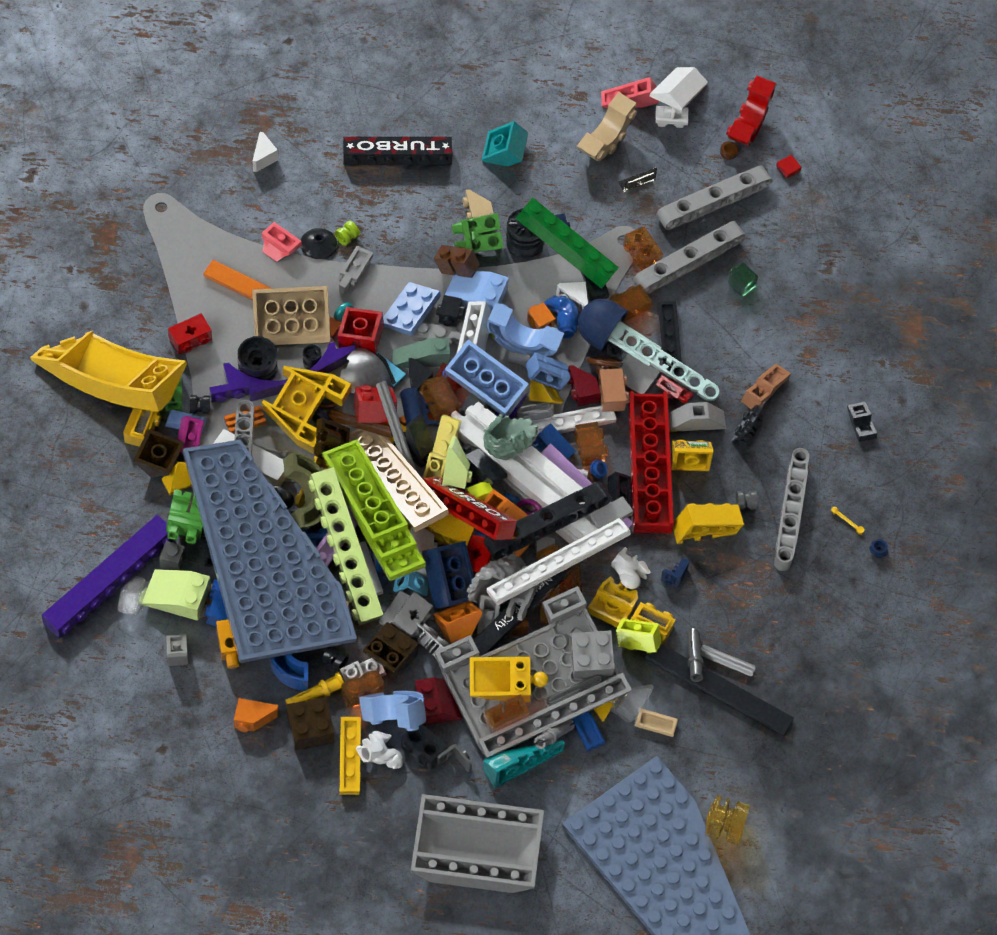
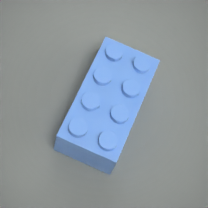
M470 340L465 342L445 368L447 376L499 414H503V417L511 414L530 389L529 383Z

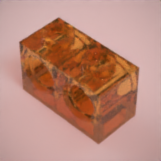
M645 226L625 234L623 247L626 252L630 253L634 264L639 266L641 271L662 259L663 252Z

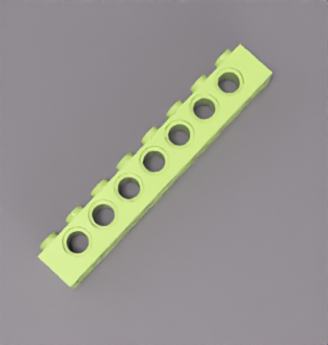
M334 467L313 473L310 476L308 485L310 491L315 493L316 499H314L316 509L321 511L322 517H320L322 527L326 528L328 536H326L329 547L333 546L335 552L333 560L335 565L340 567L339 577L341 583L346 585L347 591H345L347 601L352 603L353 610L351 612L353 619L358 621L359 625L381 619L383 612ZM326 487L330 489L331 494L328 496L323 495L321 489ZM334 506L337 509V513L330 514L327 511V507ZM340 524L343 527V531L336 532L333 529V525ZM345 542L349 545L350 549L343 551L340 549L339 544ZM353 561L356 568L348 569L346 562ZM352 580H360L362 587L355 588L352 585ZM365 598L368 601V606L363 607L359 605L358 599Z

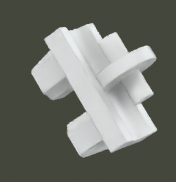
M656 106V123L660 127L674 124L676 128H683L684 125H688V108L685 107L680 111L670 106Z

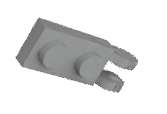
M539 584L509 599L510 603L506 610V617H512L517 604L521 605L517 618L523 621Z

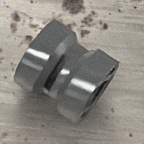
M750 490L748 493L736 491V505H739L740 510L744 508H749L750 510L757 509L758 498L756 490Z

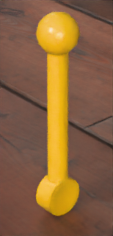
M837 507L831 508V512L837 514L855 528L857 534L862 535L864 533L862 526L858 527L839 512Z

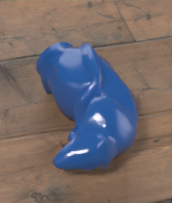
M554 295L544 303L547 308L557 313L558 330L564 333L562 338H571L577 332L578 309L566 296L557 297Z

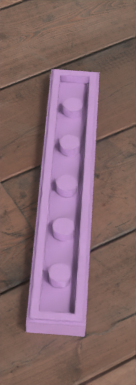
M551 443L541 452V454L582 488L592 484ZM628 517L622 520L628 528L633 525V522Z

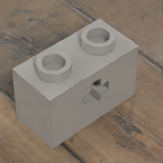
M413 592L393 617L390 624L407 636L414 638L421 629L416 625V622L420 624L427 621L431 615L429 611L432 605Z

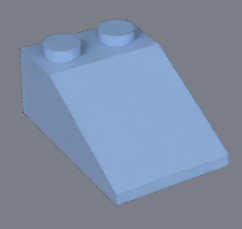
M476 271L472 278L458 276L456 273L453 275L445 295L462 298V305L465 306V309H467L469 302L486 301L492 311L496 302L502 303L508 290L509 278L485 271Z

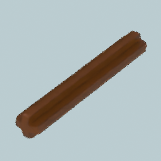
M333 409L328 413L330 421L393 438L390 426L381 423H358L356 416Z

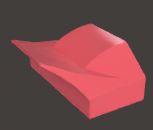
M275 222L262 232L264 241L262 252L276 262L285 256H289L302 246L301 240Z

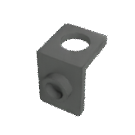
M456 743L437 756L436 764L438 766L455 756L468 773L472 770L469 755L466 751H461Z

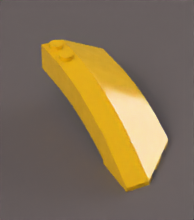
M93 331L87 332L79 339L71 337L60 341L61 345L52 348L49 345L41 347L30 357L31 361L87 394L114 404L155 412L162 410L170 402L187 365V362L184 360L155 357L126 349L95 335Z

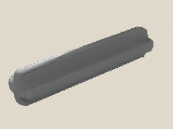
M595 675L547 697V704L550 707L603 681L599 675Z

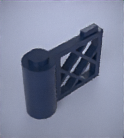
M413 387L406 388L400 392L406 425L421 414L427 426L439 427L442 415H445L447 412L452 414L455 410L458 412L454 392L418 391L417 388ZM424 397H429L434 403L430 406L424 401ZM450 398L451 404L448 406L440 399ZM436 404L445 410L442 414L433 408ZM431 412L438 419L429 420L427 414Z

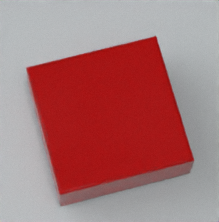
M792 155L778 161L776 164L777 168L786 178L800 172L802 168Z

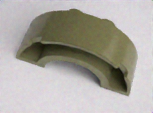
M292 452L283 459L285 478L293 479L301 486L305 495L304 506L291 514L303 532L321 521L320 517H322L320 510L316 509L314 503L316 496L314 491H310L308 481L311 474L324 469L323 467L320 468L313 458L302 453ZM326 487L321 489L323 495L328 496L331 494L330 489Z

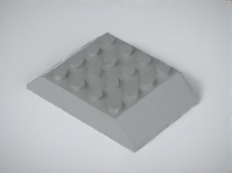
M422 794L411 872L432 883L507 893L534 889L544 810Z

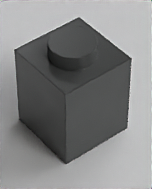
M166 541L159 558L161 569L181 571L186 558L185 547Z

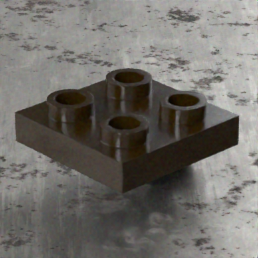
M321 418L317 419L315 456L324 459L322 456L323 452L349 443L350 428Z

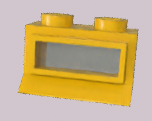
M133 408L123 432L125 443L140 447L148 429L154 431L155 426H159L161 421L159 411Z
M640 602L635 613L630 618V620H639L640 622L658 623L661 644L663 645L672 632L676 621L669 612L664 611L662 613L656 610V607L651 603L644 604Z

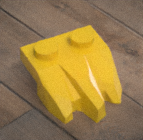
M610 576L597 590L596 596L588 606L587 611L590 615L617 628L623 618L625 620L629 619L638 600L637 590H627L621 582L615 584L614 579Z

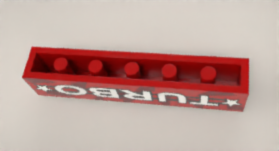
M441 477L423 478L425 483L448 508L449 514L494 540L513 539L517 520L458 487L442 485L443 479Z

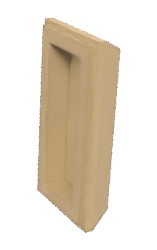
M640 708L635 726L673 737L678 719Z

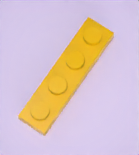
M341 717L339 795H360V756L356 747L361 744V717Z

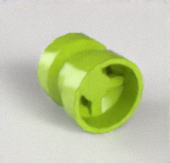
M349 220L344 224L343 228H338L334 234L337 240L346 246L351 242L352 238L355 239L360 235V230L354 222Z

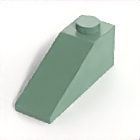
M430 338L392 349L393 364L396 367H408V359L413 358L423 366H447L450 362L449 338Z

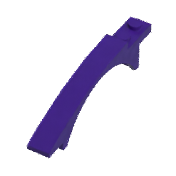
M335 342L329 343L322 358L309 370L330 373L348 362L347 357L356 349L355 345L336 349ZM224 363L223 369L226 384L209 387L211 402H224L231 398L240 399L246 395H249L250 401L278 395L288 379L277 381L261 380L240 372L230 363Z

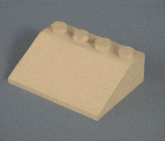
M328 286L252 290L255 336L265 337L273 342L274 345L330 342Z

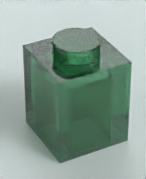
M743 262L739 266H734L729 271L728 283L742 296H745L756 287L758 275Z

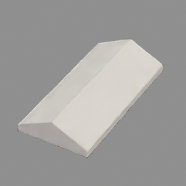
M677 67L650 93V97L682 111L707 86L708 81L695 67Z

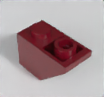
M570 365L568 368L570 379L567 384H571L572 400H576L578 407L599 403L601 392L596 377L574 365Z

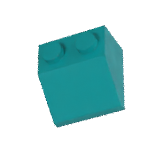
M515 121L488 131L482 161L503 166H511L522 162L529 132Z

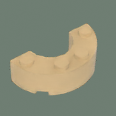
M618 92L609 103L602 122L591 134L587 132L577 145L578 150L596 161H601L608 154L612 155L616 150L617 143L623 141L626 137V129L637 114V110H635L636 102Z

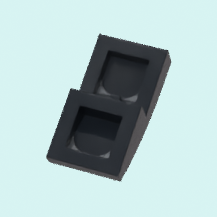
M866 402L847 405L850 420L858 441L877 438V431L871 421L872 414Z

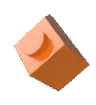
M239 698L234 716V728L242 732L258 730L278 717V705Z

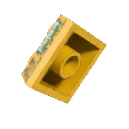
M703 440L672 441L671 470L709 471L713 456L711 442Z

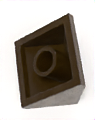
M148 429L133 462L151 478L168 476L183 448L184 442Z

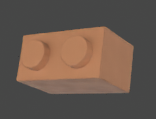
M622 369L600 370L598 383L601 392L602 412L625 411L626 403H629V393L625 392L627 377L623 376Z

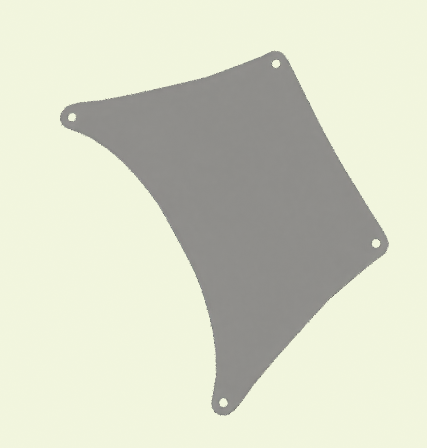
M166 193L153 194L143 205L145 221L158 251L177 323L202 313L212 329V340L209 343L200 345L185 353L192 380L193 395L198 397L210 395L209 387L226 384L223 364L230 363L238 370V348L245 339L255 336L253 300L205 278L203 273L212 260L273 289L328 286L329 316L334 318L336 309L346 302L351 303L354 308L383 312L384 317L408 282L438 290L441 294V297L423 322L449 327L456 330V332L462 333L467 309H465L462 322H458L457 327L438 323L439 316L436 315L437 306L442 304L443 296L453 278V275L443 274L439 269L368 264L354 287L350 285L348 291L344 294L339 292V284L341 282L339 277L346 262L314 259L295 253L285 256L276 262L262 252V244L226 232L199 218L171 195ZM165 203L167 210L158 212L155 209L156 204ZM629 226L616 227L589 242L619 267L606 283L610 294L609 298H607L608 300H612L621 280L640 249V235ZM625 235L630 241L627 245H620L618 237ZM560 254L527 262L478 267L476 270L493 272L509 278L508 290L501 304H505L508 308L513 309L512 314L520 324L529 328L532 327L527 321L528 310L533 305H539L554 295L556 296L559 283L584 282L581 272ZM587 291V299H588V303H589V302H591V299H590L589 294H588V291ZM549 309L552 315L555 317L554 328L558 329L557 313ZM577 326V332L574 333V336L568 339L562 338L556 353L549 358L566 363L568 368L570 365H574L580 369L591 344L584 340ZM384 327L377 353L379 352L393 363L392 349L420 341L410 339L411 335ZM337 332L333 340L337 348H339ZM488 334L485 352L529 383L530 388L531 379L528 378V371L523 367L524 365L508 363L509 350L498 344ZM314 343L275 345L277 349V374L272 381L288 379L283 376V366L306 369L303 365V349L308 345H314ZM452 344L449 346L450 362L457 354L459 345ZM348 362L328 374L340 377L341 370L346 369ZM425 366L433 372V382L425 391L454 392L458 412L460 413V408L471 392L449 376L443 377V371L447 366ZM398 367L406 374V378L393 389L397 399L398 418L404 416L400 392L406 388H411L408 367ZM566 384L561 390L556 389L563 403H551L554 405L555 414L562 413L572 388L571 384ZM529 389L528 395H527L526 399L524 400L522 406L533 405V404L544 403V402L529 401V394H530V389ZM354 393L349 394L343 406L338 405L334 408L326 409L328 413L333 409L356 416L354 412ZM249 395L240 399H227L224 402H211L210 399V413L203 414L202 412H197L195 414L196 416L207 418L199 446L213 444L223 429L228 431L224 416L236 413L237 404L242 400L250 401ZM278 395L251 401L254 407L261 406L264 418L266 419V425L253 429V442L257 443L258 446L280 451L287 450L289 454L298 452L314 458L315 453L312 454L297 446L263 410L262 401L265 400L273 405ZM424 397V401L430 406L434 403L429 397ZM323 398L321 403L327 404L331 403L332 401H330L327 398ZM450 398L440 399L448 406L451 404ZM438 404L433 407L440 414L445 411ZM491 409V412L495 414L496 411ZM311 419L309 424L317 428V423ZM337 423V424H340V425H343V426H345V427L350 428V432H352V431L358 429V428H354V427H351V426H348V425H344V424H341V423ZM427 427L433 443H435L439 427ZM271 453V454H273V455H275V456H277V457H279V458H281V459H284V458H285V457H282V455H280V454ZM413 461L416 472L423 479L426 465L420 468ZM286 478L284 480L287 482H296L293 479ZM498 483L490 484L501 495L509 493Z

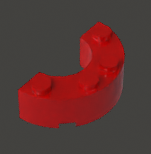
M757 75L754 81H750L747 88L749 94L746 103L742 104L739 111L741 115L727 129L726 135L729 139L746 146L751 145L749 142L753 143L768 112V104L770 99L773 98L776 87L775 82Z

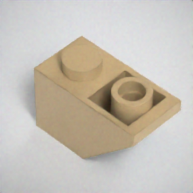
M466 190L465 197L462 198L463 207L467 208L468 211L466 219L493 213L489 200L471 190Z

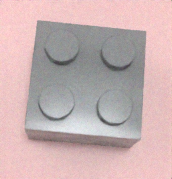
M611 630L571 633L570 647L573 678H587L595 675L600 677L613 676L615 667Z

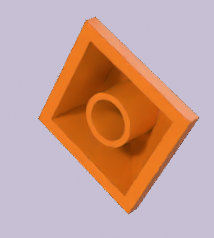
M467 601L435 613L433 617L444 639L449 644H452L469 635L472 636L482 616V611L473 603Z

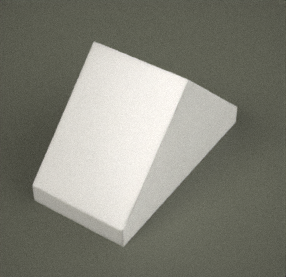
M263 132L259 133L253 157V172H258L278 161L277 148Z
M586 282L559 283L556 296H566L576 305L578 312L581 313L582 309L588 304Z

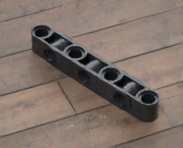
M595 482L518 520L513 535L516 538L494 540L488 536L485 538L484 544L493 559L503 558L610 503L612 497L602 482Z

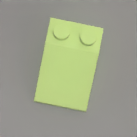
M155 569L142 605L198 621L211 589L210 576L193 571Z

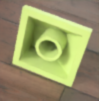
M452 436L447 451L442 485L465 489L466 484L471 483L472 471H469L470 463L457 437Z

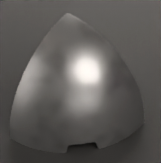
M356 348L347 357L348 365L346 369L341 370L340 378L351 383L350 393H355V387L362 385L376 387L377 383L386 381L390 388L392 387L385 365L374 353L364 348Z

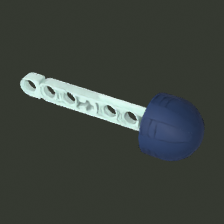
M608 299L593 300L582 309L578 318V327L582 337L589 344L600 351H604L609 343L612 342L644 364L653 366L690 391L698 392L697 395L704 400L714 401L717 399L719 388L716 384L708 379L704 380L702 375L661 350V347L624 324L623 322L628 314V310ZM624 332H626L627 334L624 336L623 341H621L620 339L623 337ZM629 337H633L636 339L637 344L629 346L626 340ZM649 347L653 353L651 356H644L642 349ZM663 358H666V363L671 366L672 362L674 363V365L672 366L671 370L668 371L669 366L666 364H663L661 366L660 361L658 359L663 360ZM677 367L682 368L684 375L681 377L676 376L674 369ZM696 377L699 379L700 385L693 387L690 385L689 380ZM713 388L716 391V395L709 397L706 395L705 390Z

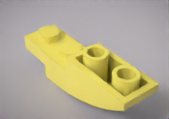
M442 415L433 451L429 453L423 478L441 477L443 479L448 447L452 436H456L459 441L458 434L462 420Z

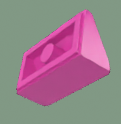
M190 416L181 418L177 440L184 442V445L179 455L184 456L183 449L199 446L204 420Z

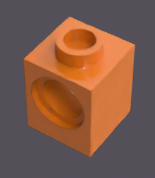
M544 302L539 305H533L528 310L527 321L533 329H543L546 326L555 327V317Z

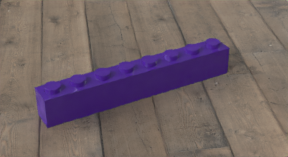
M158 515L153 517L42 614L43 624L58 638L70 633L74 625L82 622L90 611L97 609L107 596H112L121 584L127 583L131 575L136 571L142 570L147 561L154 559L164 547L166 541L173 542V539L167 537V523Z

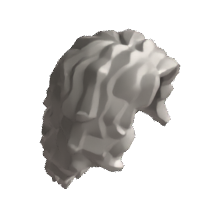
M506 558L490 561L488 565L481 567L480 572L475 574L472 584L467 588L469 601L479 602L481 594L488 595V587L522 570V568L514 560Z

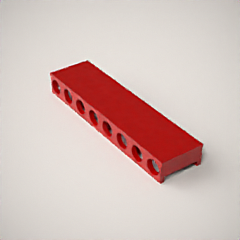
M630 391L628 410L633 533H672L674 521L668 393L634 394V391Z

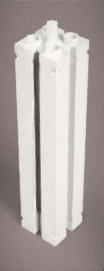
M479 401L474 406L471 405L466 409V416L461 415L456 410L451 414V417L462 420L458 434L460 445L470 444L480 448L508 476L497 483L520 500L533 499L544 508L583 489L532 445L523 450V453L506 461L490 455L488 450L484 448L483 435L484 430L489 427L490 423L497 416L489 409H485L484 405ZM524 505L531 512L535 509L532 505ZM589 514L556 531V533L571 544L598 530V528L591 520Z

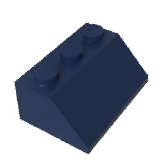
M466 541L421 551L426 562L425 569L434 608L447 607L469 601L467 597L469 593L466 590L472 584L474 576Z

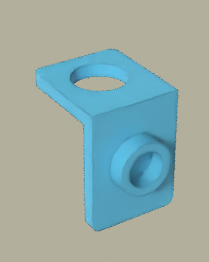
M416 571L394 581V592L409 588L424 597L428 594V578ZM404 577V582L399 586L400 579Z

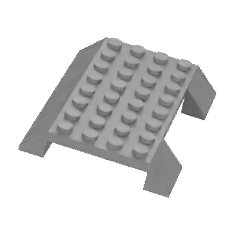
M578 586L542 602L549 625L480 656L530 657V676L539 671L544 672L548 676V683L541 688L530 684L531 702L509 703L470 697V657H479V651L471 635L434 651L446 684L477 746L486 758L632 691L624 674L619 673L614 663L613 676L601 677L603 682L550 707L547 704V697L591 678H573L570 647L571 633L598 631L586 609L587 602Z

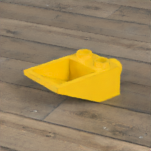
M470 657V697L509 703L531 702L530 684L541 688L548 683V676L544 672L539 671L530 676V657Z

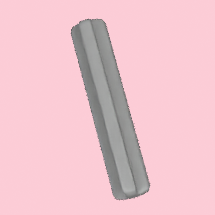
M702 645L700 649L702 657L746 675L753 676L756 670L755 665L709 646Z

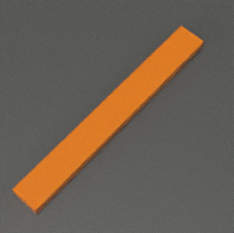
M215 260L211 261L203 273L205 278L253 300L252 290L273 289ZM330 317V335L333 339L340 329L341 322Z

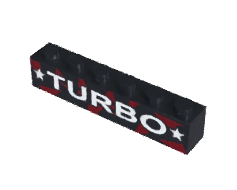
M343 137V165H452V137Z

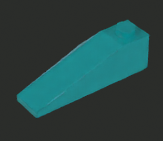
M563 740L556 741L554 744L547 745L543 749L533 745L502 751L489 758H485L482 769L494 788H497L564 752L565 742Z

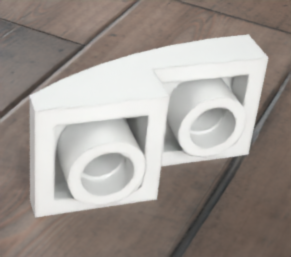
M372 658L361 663L356 661L340 669L347 687L363 684L387 675L384 667Z

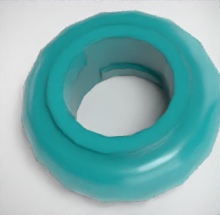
M349 302L343 303L336 309L334 319L342 322L346 307L354 308V306Z

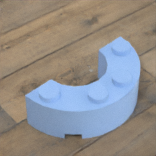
M495 303L487 321V328L489 333L495 335L494 340L509 351L522 354L530 353V356H533L534 353H539L550 357L556 353L564 335L563 332L550 326H546L543 329L526 327L514 318L512 314L513 309L508 308L505 304Z
M394 691V695H384V692L359 697L362 720L371 722L372 725L381 724L384 720L397 719L398 727L406 728L407 731H415L426 721L423 694L419 692Z

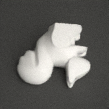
M625 547L614 558L611 566L619 574L621 583L626 588L636 589L641 584L640 577L646 580V574L651 572L644 561L637 560V555L632 558L627 555V548Z
M374 731L372 734H369L370 740L368 738L363 739V746L356 747L363 762H374L380 765L386 764L389 768L399 769L402 767L404 760L398 750L393 748L387 749L385 745L392 735L380 731Z

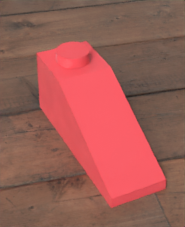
M649 77L601 91L602 107L608 108L609 103L618 92L636 102V108L657 104L659 100L650 97V93L657 86Z

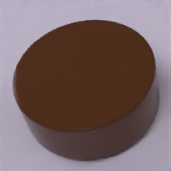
M724 142L720 148V155L727 160L736 158L738 146L734 142Z

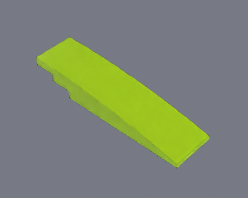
M358 439L323 452L322 456L328 468L334 467L344 499L389 581L426 567V562L418 551L417 543L408 529V523Z

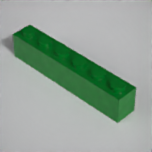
M533 197L515 218L601 289L619 268Z

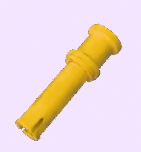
M337 672L335 676L327 680H320L318 685L285 699L287 705L317 699L322 696L328 697L330 693L338 689H345L346 686L340 673Z

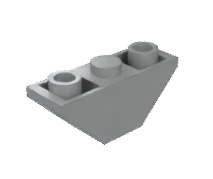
M708 402L687 403L668 413L669 432L726 429L724 411Z

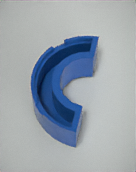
M292 654L269 658L273 673L283 684L296 690L305 691L308 689L307 662L297 660Z

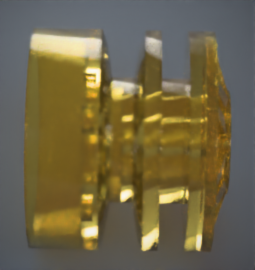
M717 794L710 806L705 822V835L710 836L712 828L717 829L716 839L724 831L726 832V842L739 845L750 804L737 801L732 809L729 808L730 798H727L725 805L722 806L720 805L722 796Z

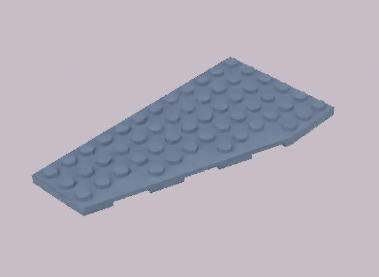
M234 440L183 449L184 459L239 662L244 663L356 642L357 637L342 585L339 581H336L320 558L321 555L306 533L302 532L287 510L286 504L271 483L269 484L253 461L254 458L241 440Z
M658 756L651 759L562 823V827L652 935H750L696 801Z

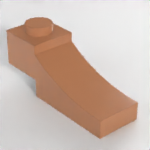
M777 363L758 377L753 386L746 390L741 402L750 409L755 405L767 402L777 389L789 379L791 373Z

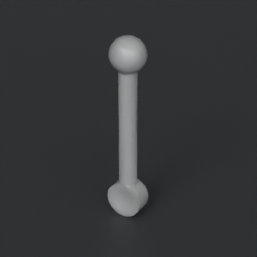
M258 446L267 452L280 454L282 457H286L289 454L287 450L280 451Z

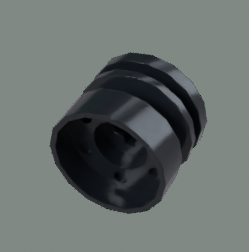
M518 209L508 217L506 245L509 251L516 256L524 258L533 257L543 249L544 241L515 219L522 211V209Z
M253 336L245 339L238 348V370L257 379L272 381L277 374V349L274 343L262 336Z

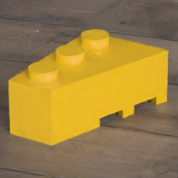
M691 503L686 505L675 519L673 531L677 544H682L685 539L694 538L695 541H699L702 536L712 535V538L735 535L743 527L744 522L739 505H731L729 503L722 505H713L712 503L696 505Z
M451 514L424 528L434 534V540L438 541V545L441 546L466 541V545H468L474 530L472 526Z

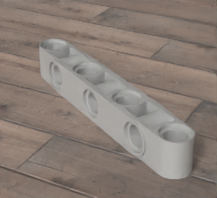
M760 165L660 208L656 216L664 228L670 230L769 187L773 179L764 166Z
M731 221L635 275L633 281L643 294H650L740 244L746 238V234L735 221Z
M797 448L793 451L788 468L775 547L774 565L779 571L790 569L796 550L808 475L809 453L804 448Z

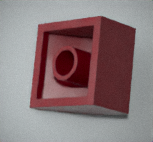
M432 677L415 680V692L423 694L426 713L424 726L462 720L461 712L444 679Z

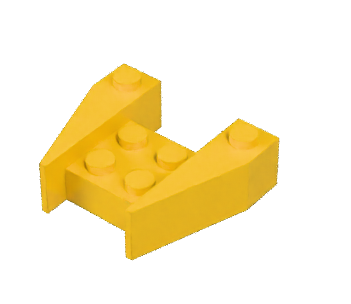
M283 366V376L287 377L288 380L273 405L265 400L262 401L263 410L297 446L314 454L317 428L309 424L310 420L324 397L343 406L351 392V383L333 374Z

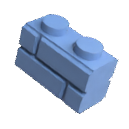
M534 353L526 363L528 378L533 381L561 390L570 379L566 363L539 353Z

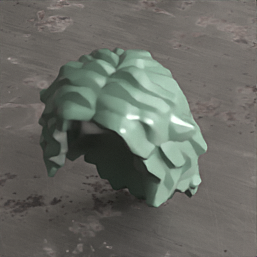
M500 414L484 430V448L497 459L506 461L516 457L536 440L538 425L533 424L531 419L514 418L511 420L509 416L503 418V414Z

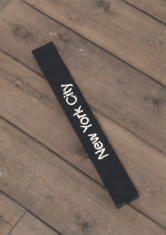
M584 560L539 583L529 608H527L525 618ZM516 604L511 618L506 617L507 606L473 640L479 651V657L491 652L522 622L517 618L521 605Z

